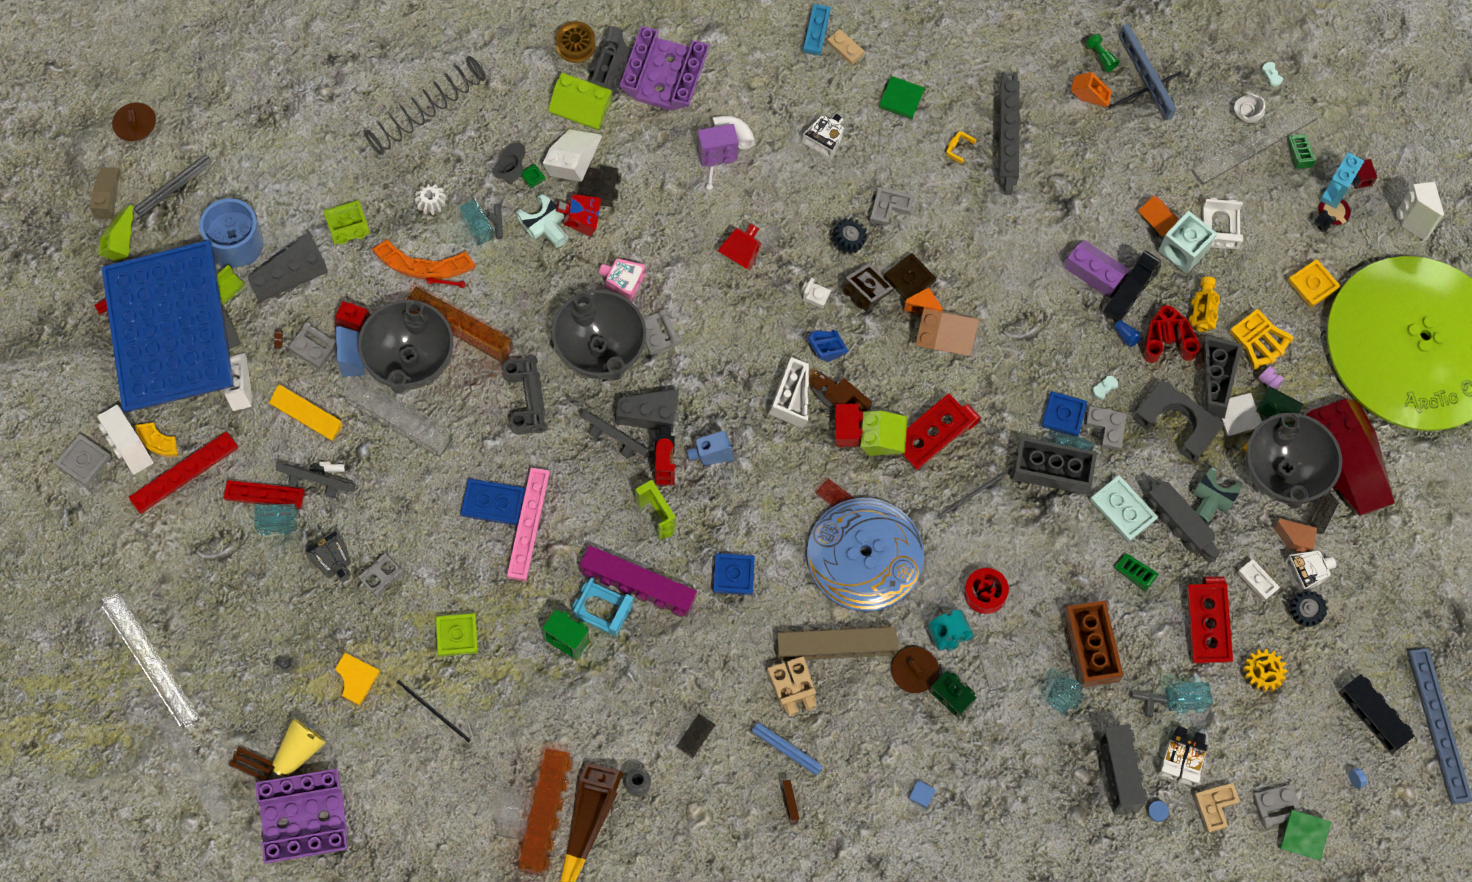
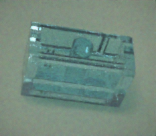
M476 200L459 207L461 218L477 246L494 238L493 229Z
M255 505L254 526L256 531L260 532L261 535H271L272 532L288 535L293 531H297L296 505Z
M1209 682L1170 684L1165 688L1168 709L1170 711H1177V714H1184L1189 712V710H1195V713L1207 711V708L1213 705Z

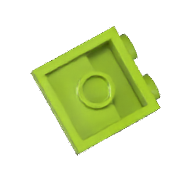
M359 200L323 211L334 245L338 243L346 244L348 240L354 238L363 239L366 235L370 234Z

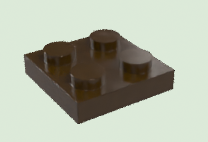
M913 253L909 254L884 274V277L905 300L927 289L937 279Z

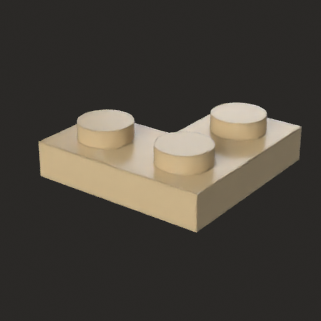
M1234 783L1194 794L1207 833L1226 829L1228 824L1222 808L1240 803Z

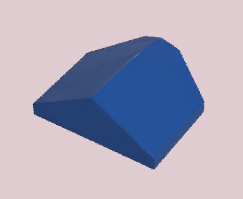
M836 330L831 332L814 331L810 332L807 337L818 358L825 362H830L849 351Z

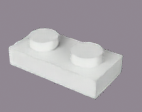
M1254 559L1237 572L1263 601H1266L1280 588Z

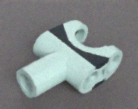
M544 194L537 196V200L542 206V210L539 213L531 215L523 212L521 209L516 211L520 224L532 239L536 240L544 234L556 248L561 247L568 240L569 237L558 225L564 219V215L556 212V204Z

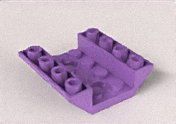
M641 26L619 87L638 102L671 111L688 107L710 44L692 40L689 47L658 38V30ZM667 57H673L675 60L673 62H667L665 59ZM661 86L664 90L657 92L655 88Z
M338 769L255 783L257 803L260 806L264 864L348 850V832ZM322 812H329L330 818L327 821L322 822L319 820V815ZM284 818L288 819V826L280 829L278 822Z

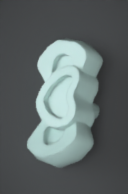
M1267 62L1264 64L1261 71L1267 77L1269 85L1276 87L1282 84L1283 77L1279 76L1278 71L1275 70V63Z
M1107 376L1102 383L1093 387L1094 396L1097 399L1103 400L1111 389L1118 388V381L1113 376Z

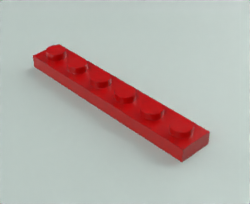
M226 431L128 498L137 511L142 514L236 451L238 446Z

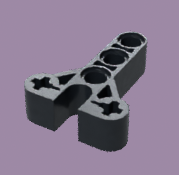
M1145 250L1127 279L1105 307L1103 313L1116 322L1122 320L1142 291L1159 273L1162 260Z

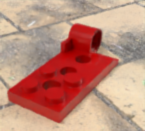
M948 393L907 428L905 453L901 454L918 471L956 437L963 435L967 430L976 426L981 420V416L969 404L962 407ZM949 415L953 418V421L950 424H945L942 422V418ZM934 427L939 432L936 436H930L927 431ZM915 440H922L924 446L922 448H915L913 443Z
M1224 576L1203 577L1202 584L1187 585L1192 664L1232 663L1233 652L1226 579ZM1205 599H1210L1213 602L1212 609L1204 607L1203 602ZM1207 618L1214 621L1215 626L1213 629L1206 627L1205 620ZM1208 638H1213L1216 641L1215 648L1212 649L1207 646L1206 641Z

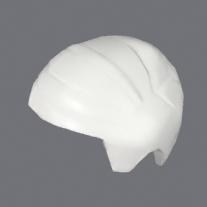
M1247 94L1239 98L1234 106L1237 117L1247 123L1258 122L1264 116L1266 108L1264 99L1254 94Z

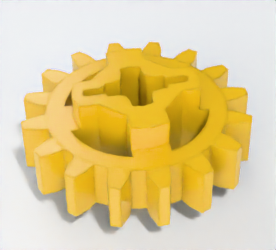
M1258 649L1255 654L1251 653L1248 656L1249 659H1246L1244 662L1247 665L1243 668V671L1247 672L1244 678L1251 680L1248 684L1249 686L1256 685L1255 690L1261 687L1264 693L1268 688L1273 692L1275 686L1279 688L1282 685L1281 682L1286 680V677L1283 676L1288 672V670L1283 669L1286 662L1281 663L1280 659L1282 656L1275 657V651L1269 654L1268 649H1265L1263 653Z

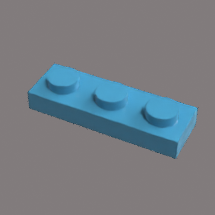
M818 4L813 5L803 48L804 53L821 55L831 7Z

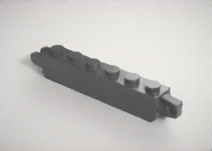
M1006 71L1001 73L999 88L998 184L1004 185V195H1012L1013 185L1017 186L1019 179L1020 81H1018V72H1013L1012 80H1007Z

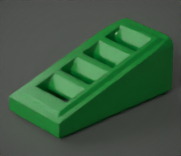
M1289 135L1288 141L1295 169L1313 167L1316 161L1307 135Z
M1127 553L1114 568L1144 592L1148 590L1159 576L1156 571ZM1127 561L1130 562L1129 566L1126 569H1124V564ZM1133 566H1135L1136 569L1134 570V572H1133V573L1129 572L1130 569H1131ZM1139 571L1143 572L1140 577L1136 576ZM1147 575L1149 578L1145 582L1142 579Z

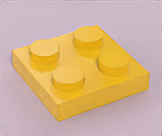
M1318 259L1287 280L1310 308L1335 293L1341 287Z

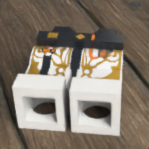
M1177 726L1174 733L1168 739L1158 775L1174 781L1178 778V782L1196 787L1200 782V773L1208 746L1205 745L1206 735L1195 732L1193 739L1190 740L1186 738L1188 729Z

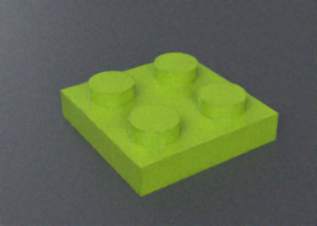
M476 613L436 617L438 657L478 654Z

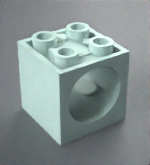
M1188 211L1165 235L1158 252L1187 274L1210 250L1218 233Z

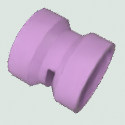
M1272 366L1268 367L1258 378L1261 383L1267 385V389L1270 392L1275 391L1285 380L1281 375L1275 374V369Z

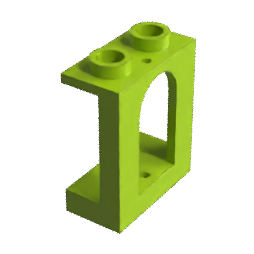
M653 480L636 488L635 501L639 509L651 503L662 520L658 524V539L671 537L675 533L674 531H676V516Z

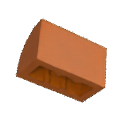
M1155 195L1138 210L1162 237H1165L1168 231L1180 220Z

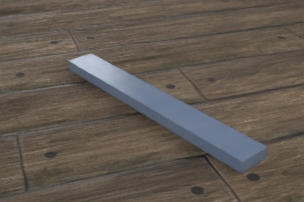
M1429 648L1410 650L1408 652L1409 660L1451 805L1471 802L1472 796Z

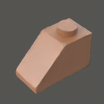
M1280 518L1277 520L1274 529L1289 551H1293L1295 554L1312 552L1317 528Z

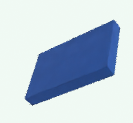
M468 478L460 515L461 517L518 526L526 488Z

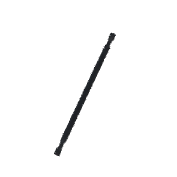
M1182 71L1161 80L1162 84L1181 75ZM1148 87L1109 105V108L1111 109L1148 91Z
M400 680L397 681V684L402 686L458 735L462 736L468 743L471 741L470 738L466 737L409 687L405 686Z

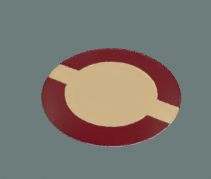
M1344 199L1341 200L1337 209L1322 201L1318 206L1319 215L1323 210H1327L1330 216L1337 218L1333 225L1344 224L1351 215L1350 206Z

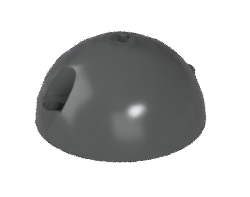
M590 290L571 297L558 310L552 325V338L559 358L575 373L591 379L619 380L624 372L635 364L643 351L646 342V325L639 309L626 297L608 290ZM580 303H586L587 306H584V307H583V306H580L579 304H580Z
M399 300L380 307L365 321L359 334V355L365 368L373 378L390 387L393 392L403 393L406 390L424 387L443 373L452 356L453 333L447 319L433 306L416 300ZM413 311H419L417 314H411Z
M1282 413L1264 420L1253 431L1247 446L1246 463L1253 482L1262 493L1275 501L1296 509L1302 504L1321 498L1334 487L1341 474L1342 454L1336 438L1322 423L1306 415ZM1285 422L1289 423L1292 427L1286 426Z

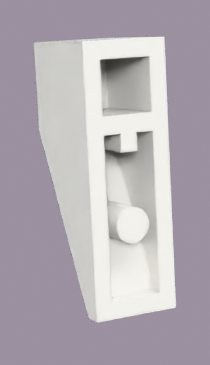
M246 354L231 356L230 363L234 387L225 389V396L232 410L236 411L251 407L252 391Z

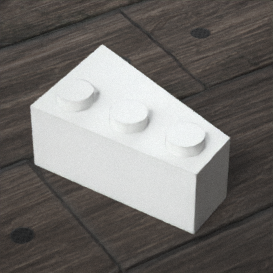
M793 357L790 358L768 412L769 415L804 428L808 422L809 364Z
M118 405L97 416L101 422L98 424L103 435L108 434L105 437L111 447L115 445V448H113L115 454L119 459H124L133 475L154 463Z

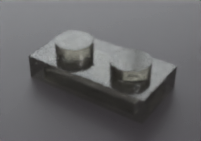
M1327 492L1319 499L1308 522L1312 527L1317 528V534H1324L1339 504L1331 492Z
M698 714L676 748L693 759L716 724Z

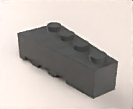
M309 232L248 277V280L260 303L328 273Z

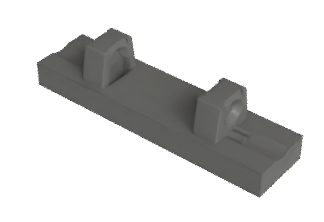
M588 411L583 412L581 417L593 425L589 435L598 439L602 431L625 444L626 446L621 453L622 456L629 459L634 451L647 458L651 455V450Z
M277 463L276 471L291 475L289 486L299 487L301 478L327 485L325 496L330 498L336 497L338 489L348 492H354L355 484L287 464Z

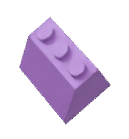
M1086 240L1076 246L1067 258L1064 266L1066 270L1108 298H1111L1131 271Z

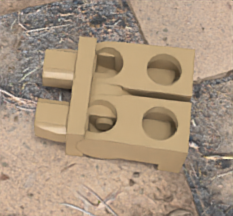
M804 656L788 661L786 665L782 663L767 669V676L771 681L780 708H784L788 717L799 713L796 704L803 702L806 711L816 708V691Z

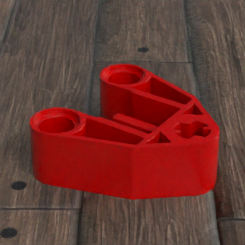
M1170 305L1163 306L1147 329L1143 350L1144 360L1148 363H1155L1160 358L1163 351L1162 329L1164 343L1171 344L1177 340L1181 358L1185 361H1192L1200 350V343L1190 323L1174 307ZM1187 348H1191L1193 352L1188 351ZM1149 350H1154L1157 354H1153Z

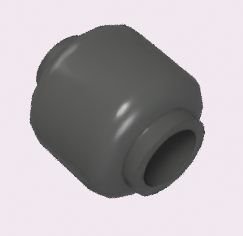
M641 768L630 770L625 777L626 791L634 797H641L647 794L651 788V778L647 771Z

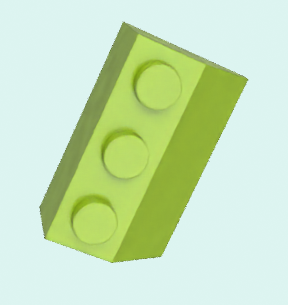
M561 73L554 87L548 113L599 131L612 103V90Z

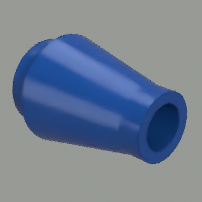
M1122 320L1115 324L1114 329L1126 345L1133 347L1140 341L1141 335L1138 330Z

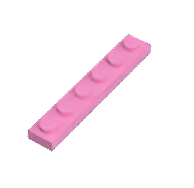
M530 469L507 573L508 579L527 582L550 476L549 470Z

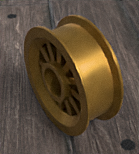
M572 21L562 25L556 33V49L560 57L572 63H579L589 59L595 51V34L592 28L579 21Z

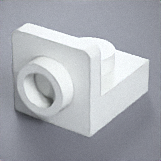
M811 278L809 283L805 282L801 292L804 293L803 301L823 309L831 294V290L815 284V279Z

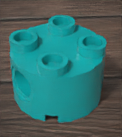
M963 610L951 611L952 615L948 616L946 613L942 614L928 624L927 629L938 651L946 648L948 651H952L959 647L958 643L974 638L973 631Z

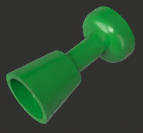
M1095 34L1086 41L1085 45L1088 49H1095L1100 55L1099 60L1105 72H1110L1119 65L1120 61L1111 52L1104 50L1101 46L1103 40L1101 35Z

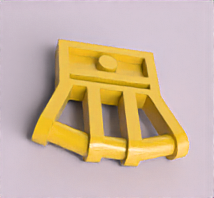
M1256 309L1229 331L1238 343L1243 344L1242 348L1246 350L1250 366L1253 370L1258 369L1262 365L1273 364L1277 357H1282L1285 354L1288 344L1292 343L1294 339L1291 334L1275 327L1259 309ZM1268 332L1282 339L1281 343L1279 344ZM1261 337L1274 349L1272 353L1259 341ZM1252 344L1264 356L1263 358H1256L1251 346Z

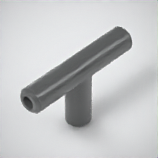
M495 204L494 214L487 212L485 217L495 223L496 238L502 239L501 205Z
M1138 691L1131 692L1132 699L1147 701L1145 716L1149 718L1153 717L1155 702L1171 704V697Z

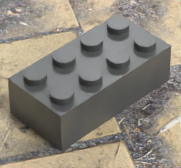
M1021 437L1017 448L1012 480L1088 495L1092 487L1097 452Z
M1129 724L1105 727L1098 739L1114 816L1137 813L1146 804L1147 792L1143 789L1141 783L1143 781V773L1137 764L1139 762V754L1137 749L1134 750V731L1130 730Z

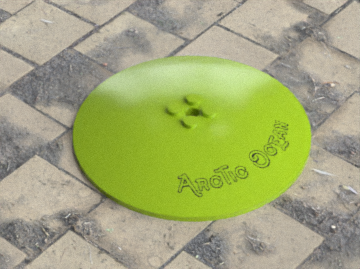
M1415 256L1387 258L1372 263L1358 271L1344 284L1335 297L1327 322V345L1330 359L1336 374L1347 391L1358 403L1377 417L1407 429L1440 431L1455 428L1472 421V278L1448 264ZM1426 333L1429 340L1422 339L1420 334Z

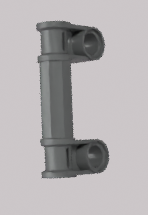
M536 357L510 359L503 364L504 379L511 383L524 381L528 411L516 412L510 418L511 431L516 435L542 433L548 430L544 419L546 413L540 373L537 372L536 364L538 359ZM514 369L516 372L509 373L507 370ZM517 421H521L524 424L521 426H517L514 423Z

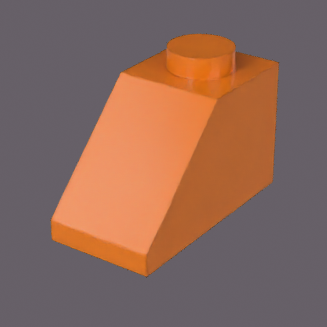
M1093 72L1074 76L1071 92L1081 101L1104 107L1109 106L1112 91Z

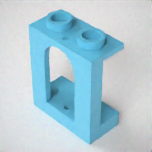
M1348 152L1320 201L1337 209L1364 160Z
M591 578L588 583H584L581 589L582 596L580 600L576 599L573 604L574 618L617 637L634 604V597L628 594L625 597L594 583V579ZM590 597H599L620 608L612 623H609L588 613L584 606L586 600Z

